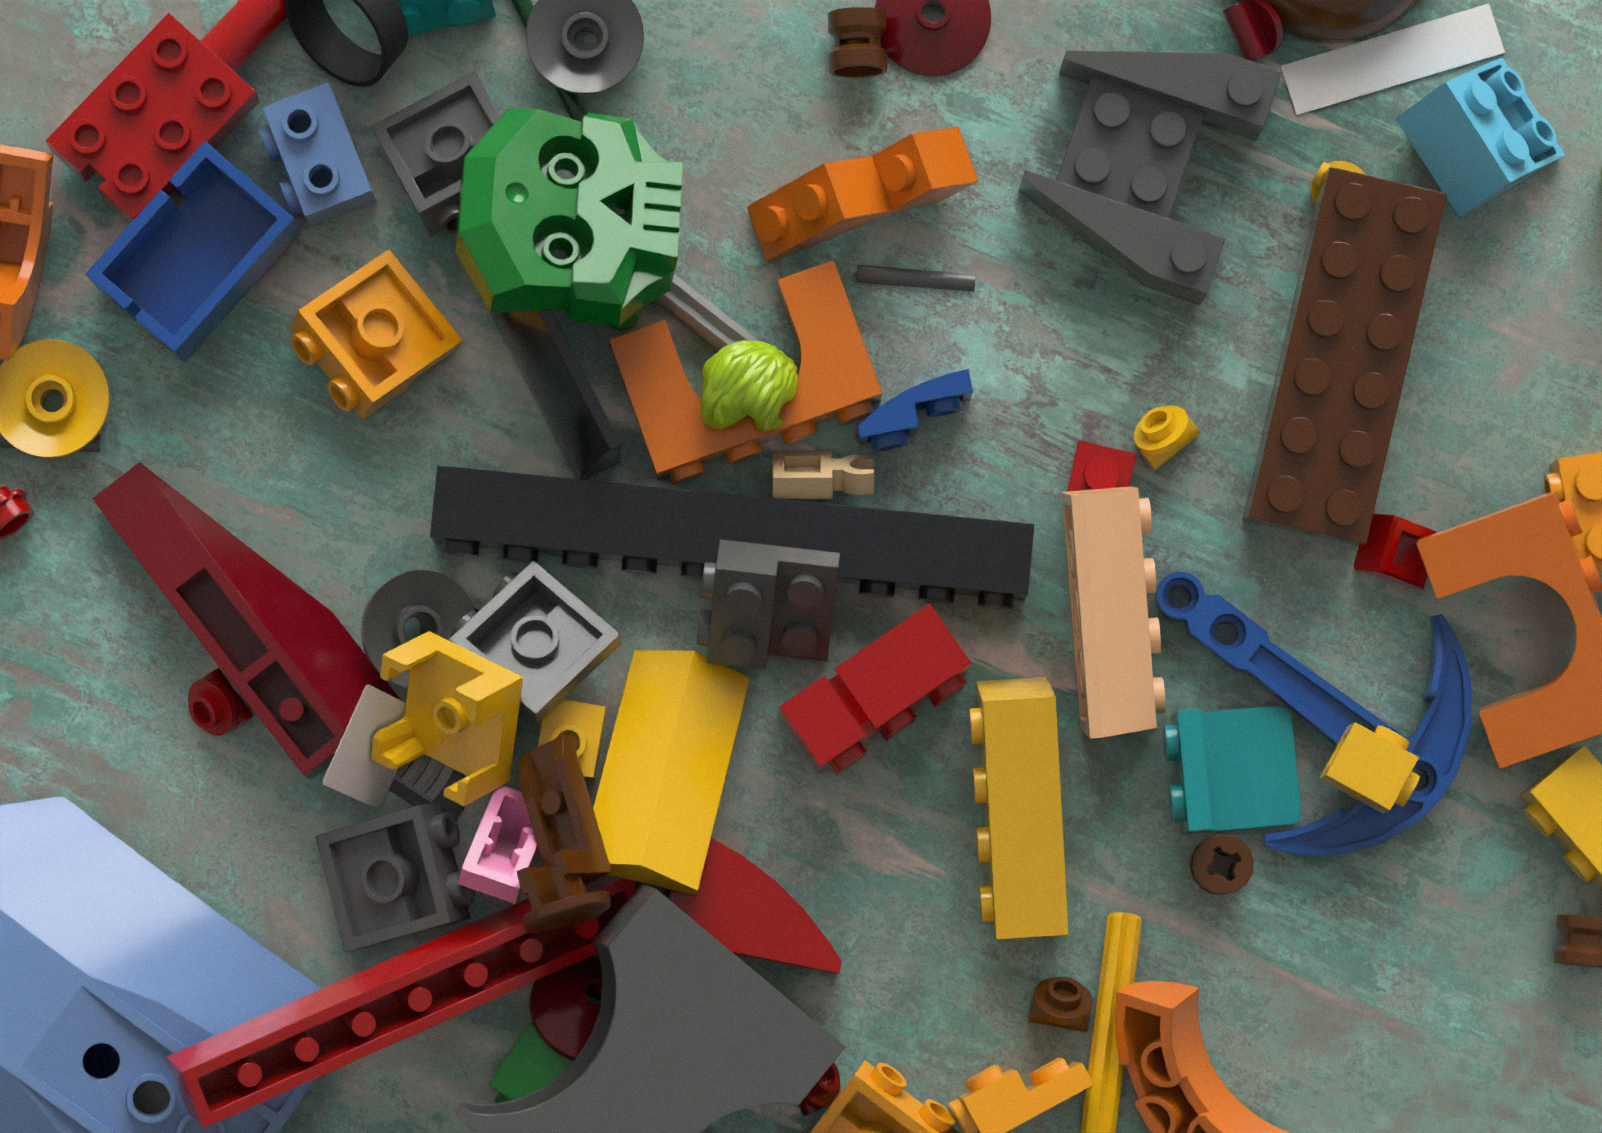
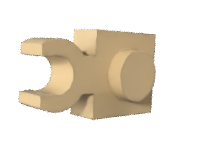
M772 451L773 498L815 502L818 499H833V491H843L852 495L874 494V455L852 454L843 458H832V451Z

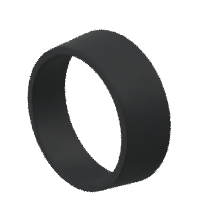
M284 0L289 25L301 47L320 68L346 84L367 87L377 83L407 46V23L397 0H352L372 24L378 37L382 54L369 52L346 37L330 17L323 0Z

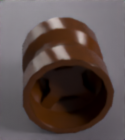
M849 7L833 10L828 13V33L834 38V49L829 53V74L846 78H864L882 75L887 72V52L881 47V36L886 32V12L884 10L871 7Z

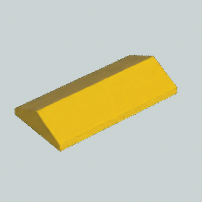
M634 650L593 807L612 870L608 875L697 895L750 681L749 676L726 665L707 663V656L696 651Z

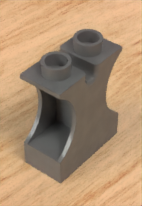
M640 884L594 940L601 966V1000L592 1032L575 1060L551 1082L525 1096L497 1103L476 1104L461 1102L453 1112L475 1133H700L720 1118L745 1108L765 1104L799 1105L845 1049V1046L660 891Z

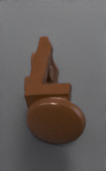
M562 735L519 756L518 780L544 867H525L516 871L522 894L528 895L532 911L521 918L525 929L531 933H550L569 929L599 917L611 907L609 892H587L585 887L586 884L611 873L612 870L572 736Z

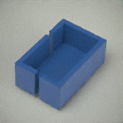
M206 141L198 147L169 180L177 193L185 199L179 208H177L165 192L160 190L85 274L100 291L135 321L137 320L146 331L183 363L187 361L302 231L296 219Z

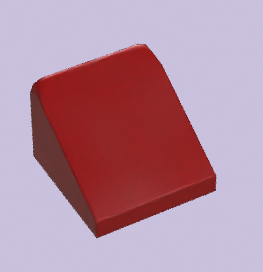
M1373 514L1367 543L1358 547L1354 569L1368 575L1417 589H1424L1428 574L1416 542L1423 537L1437 532L1395 515Z

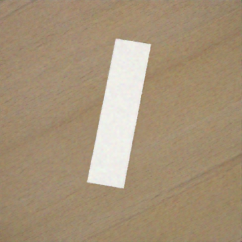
M1488 3L1281 65V69L1295 113L1300 115L1505 53L1490 4Z

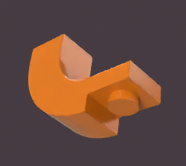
M0 144V359L9 361L18 348L28 326L42 278L54 202L49 201L53 154Z

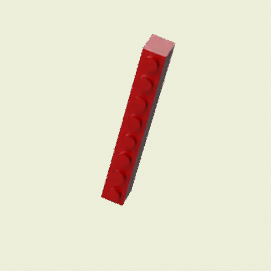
M607 874L586 884L587 892H609L611 907L599 917L584 924L550 933L528 932L521 921L525 914L532 911L528 898L167 1056L166 1059L187 1112L202 1128H206L597 954L598 951L594 940L636 890L634 881Z

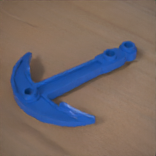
M1181 571L1174 572L1163 578L1157 586L1155 603L1159 612L1164 617L1172 621H1184L1187 634L1233 670L1249 674L1333 745L1337 746L1347 726L1354 722L1372 732H1375L1377 726L1380 725L1403 736L1272 643L1266 630L1220 595H1205L1201 582L1194 575ZM1174 587L1185 589L1189 595L1188 605L1181 609L1171 606L1167 598L1170 589ZM1443 614L1430 617L1432 634L1431 662L1422 697L1423 700L1430 703L1410 738L1403 736L1410 742L1406 750L1419 757L1413 769H1418L1424 773L1426 777L1425 787L1421 791H1413L1404 807L1394 803L1391 810L1385 813H1380L1366 804L1357 801L1348 811L1341 807L1307 826L1285 832L1265 834V847L1304 856H1337L1382 844L1424 817L1443 797L1458 772L1471 732V678L1458 639ZM1227 623L1234 627L1236 630V640L1233 644L1223 645L1217 641L1215 629L1219 624Z

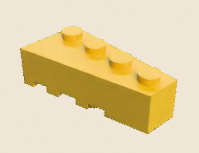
M1046 676L975 681L977 708H969L971 745L980 744L981 767L972 768L973 793L975 804H984L985 827H976V848L978 863H988L989 886H979L981 921L992 922L996 939L1069 935L1056 696Z

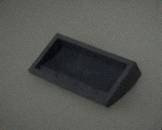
M552 310L489 311L574 477L586 480L620 463L621 443Z

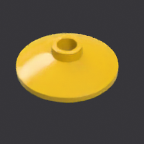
M38 340L18 348L9 361L4 360L0 365V433L15 448L35 457L58 458L81 450L98 435L109 412L110 391L102 368L84 349L62 340ZM51 392H60L64 398L62 407L56 412H48L43 406L45 396Z

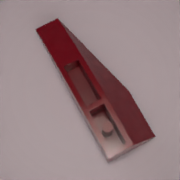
M139 462L92 498L188 627L305 777L312 780L330 766L366 685L369 684L401 700L388 682L380 678V674L371 665L364 651L331 610Z

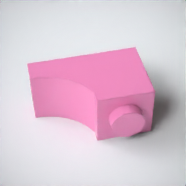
M504 785L493 791L462 866L457 883L516 904L521 891L516 871L525 867H533L539 854V848L521 791Z

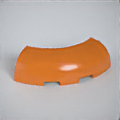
M1144 981L1132 983L1117 991L1115 1037L1121 1066H1127L1130 1080L1138 1097L1134 1104L1151 1133H1291L1266 1122L1251 1112L1230 1092L1218 1076L1207 1054L1201 1035L1198 1016L1200 987L1178 982Z

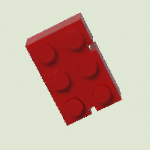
M929 603L834 668L837 675L829 680L825 676L821 677L779 706V716L820 774L831 767L834 773L838 775L866 755L867 750L863 743L880 732L884 740L887 741L915 722L914 719L917 716L913 709L929 699L934 707H937L963 689V685L967 682L962 675L967 672L971 662Z

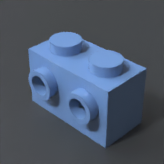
M329 82L262 107L268 125L258 129L270 160L274 161L282 158L290 179L279 183L292 215L303 212L310 227L377 202Z

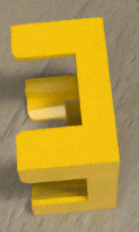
M430 631L384 653L380 673L381 679L388 681L410 669L405 716L374 734L371 759L389 769H398L424 754L466 775L461 780L444 788L443 792L446 798L464 807L508 783L511 774L523 677Z

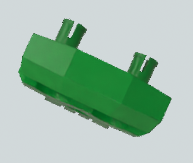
M507 109L464 158L460 183L455 252L490 312L566 309L571 321L606 324L612 329L619 331L631 329L638 323L640 308L669 292L678 260L683 162H668L656 153L635 127L634 119L589 112L583 116V120L580 122L541 109ZM567 170L574 175V178L562 179L555 172ZM561 249L567 252L569 257L557 259L551 255L550 251Z

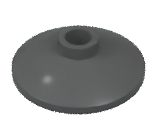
M538 0L527 22L526 44L534 67L550 84L573 94H597L617 86L634 70L643 50L644 29L640 13L632 0ZM582 32H591L597 37V43L590 50H581L575 45L576 37Z
M410 570L386 580L370 597L362 617V644L371 665L380 674L383 654L410 641L405 634L404 627L406 622L413 617L417 618L421 625V631L418 636L430 631L449 641L452 630L458 621L467 613L475 611L470 598L455 581L434 571ZM410 669L388 681L400 687L408 688Z

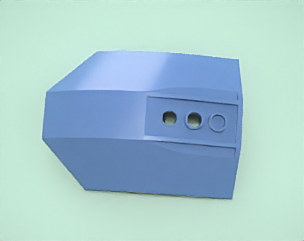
M64 795L0 805V1133H279L314 1080L206 1128H202L187 1112L166 1057L322 988L187 890L69 801ZM98 1043L111 1045L119 1054L120 1063L118 1069L107 1078H95L89 1075L83 1066L85 1052L88 1048ZM146 1081L160 1082L169 1092V1101L166 1107L155 1114L143 1113L133 1103L134 1091L140 1084Z

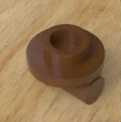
M1054 977L1045 979L1034 989L1029 1008L1028 1022L1088 1032L1093 997L1085 986L1072 978Z

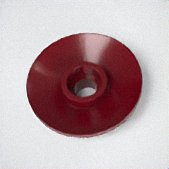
M989 0L876 1L875 8L886 12V32L881 36V47L887 52V56L893 62L914 74L943 76L964 68L981 52L990 32L991 9ZM929 4H937L944 10L945 16L939 22H929L923 17L922 10Z
M597 956L588 957L535 981L530 992L529 1012L537 1033L552 1050L572 1061L575 1060L588 1040L600 1006L591 1003L586 995H589L599 1001L601 1000V966Z

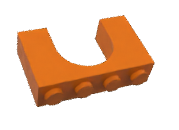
M834 260L778 279L777 290L798 345L801 364L798 373L797 392L794 399L783 404L779 413L783 423L776 430L762 431L756 428L755 421L749 416H745L736 424L730 425L723 430L706 425L700 416L701 398L693 391L687 381L665 320L609 339L615 362L658 481L670 477L673 485L684 483L706 473L704 464L724 457L727 458L729 465L737 464L762 454L760 445L780 437L783 438L785 445L797 443L818 434L817 424L838 417L840 424L846 425L862 420L874 412L872 405L881 402L882 391Z
M1556 490L1423 537L1416 542L1437 599L1496 578L1526 576L1542 581L1552 587L1561 595L1572 612L1576 626V646L1565 668L1556 677L1543 685L1483 705L1479 710L1480 718L1499 769L1602 734V615L1594 596L1595 592L1602 590V582L1592 556L1581 559L1575 545L1573 536L1579 535L1583 531L1571 499L1560 503Z

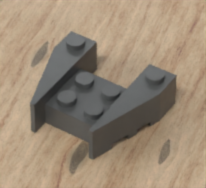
M1066 51L1059 75L1089 84L1057 180L1025 170L1018 192L1051 217L1055 216L1085 239L1084 241L1100 254L1104 253L1127 270L1128 275L1144 287L1201 305L1208 293L1226 238L1169 219L1200 125L1203 123L1256 141L1264 127L1282 71L1224 52Z

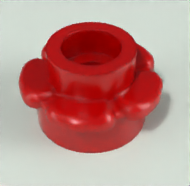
M7 486L0 487V540L20 530L34 514V511L26 502L27 492L23 489L10 491Z

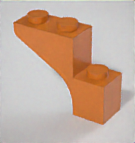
M958 126L912 133L872 156L823 163L748 205L747 210L765 260L772 261L787 257L888 215L939 203L979 181Z

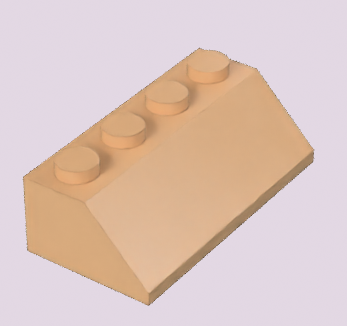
M1133 486L1061 492L1080 730L1090 739L1157 728L1156 713L1166 712V698L1163 678H1153L1151 654L1161 653V634L1158 617L1148 618L1147 594H1156L1157 589L1154 559L1144 558L1142 534L1152 533L1149 498L1139 499L1138 488Z

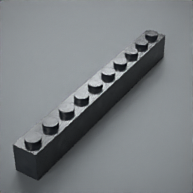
M437 465L430 538L434 543L444 544V554L453 556L478 557L479 548L503 550L502 559L523 563H531L534 560L538 563L539 553L561 555L562 565L568 567L596 569L598 559L622 561L621 571L648 575L657 574V565L681 567V577L703 580L705 562L717 563L720 539L840 553L837 583L859 585L860 595L893 598L895 588L918 590V600L925 602L951 604L954 603V594L978 596V606L1013 609L1014 600L1025 601L1028 596L1034 524Z

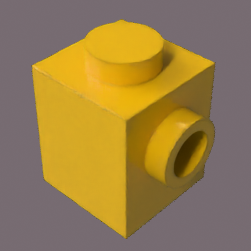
M563 699L542 719L537 747L562 735H571L584 779L596 781L608 713L606 706Z
M1354 722L1347 726L1319 779L1376 811L1385 813L1391 810L1394 803L1401 807H1404L1420 778V775L1412 772L1419 757L1406 750L1410 742L1398 733L1380 725L1377 726L1375 732H1372Z

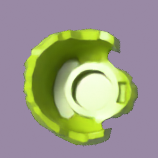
M743 340L723 347L704 364L700 416L706 425L721 430L736 424L745 416L751 417L755 421L756 428L762 431L778 429L783 423V419L779 417L783 404L794 399L797 392L799 378L794 360L787 357L776 346L763 341Z

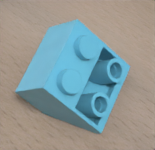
M1503 57L1446 81L1396 118L1442 192L1447 193L1446 198L1459 218L1490 203L1565 156L1557 142L1554 128L1545 118L1540 116L1525 93V85L1522 78L1515 70L1508 66Z

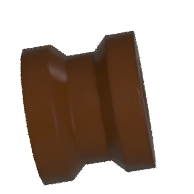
M1219 834L1206 838L1196 846L1190 858L1189 868L1192 879L1200 889L1209 894L1225 895L1238 891L1248 883L1253 874L1254 860L1251 850L1244 841L1234 835Z
M1557 915L1556 927L1562 933L1561 946L1554 951L1553 963L1602 968V918Z

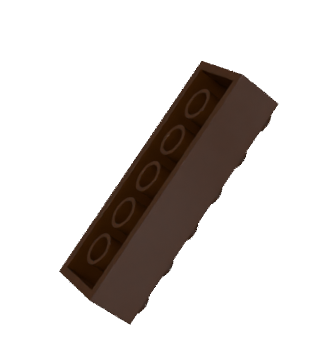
M1331 166L1323 173L1243 520L1355 546L1367 543L1447 193Z

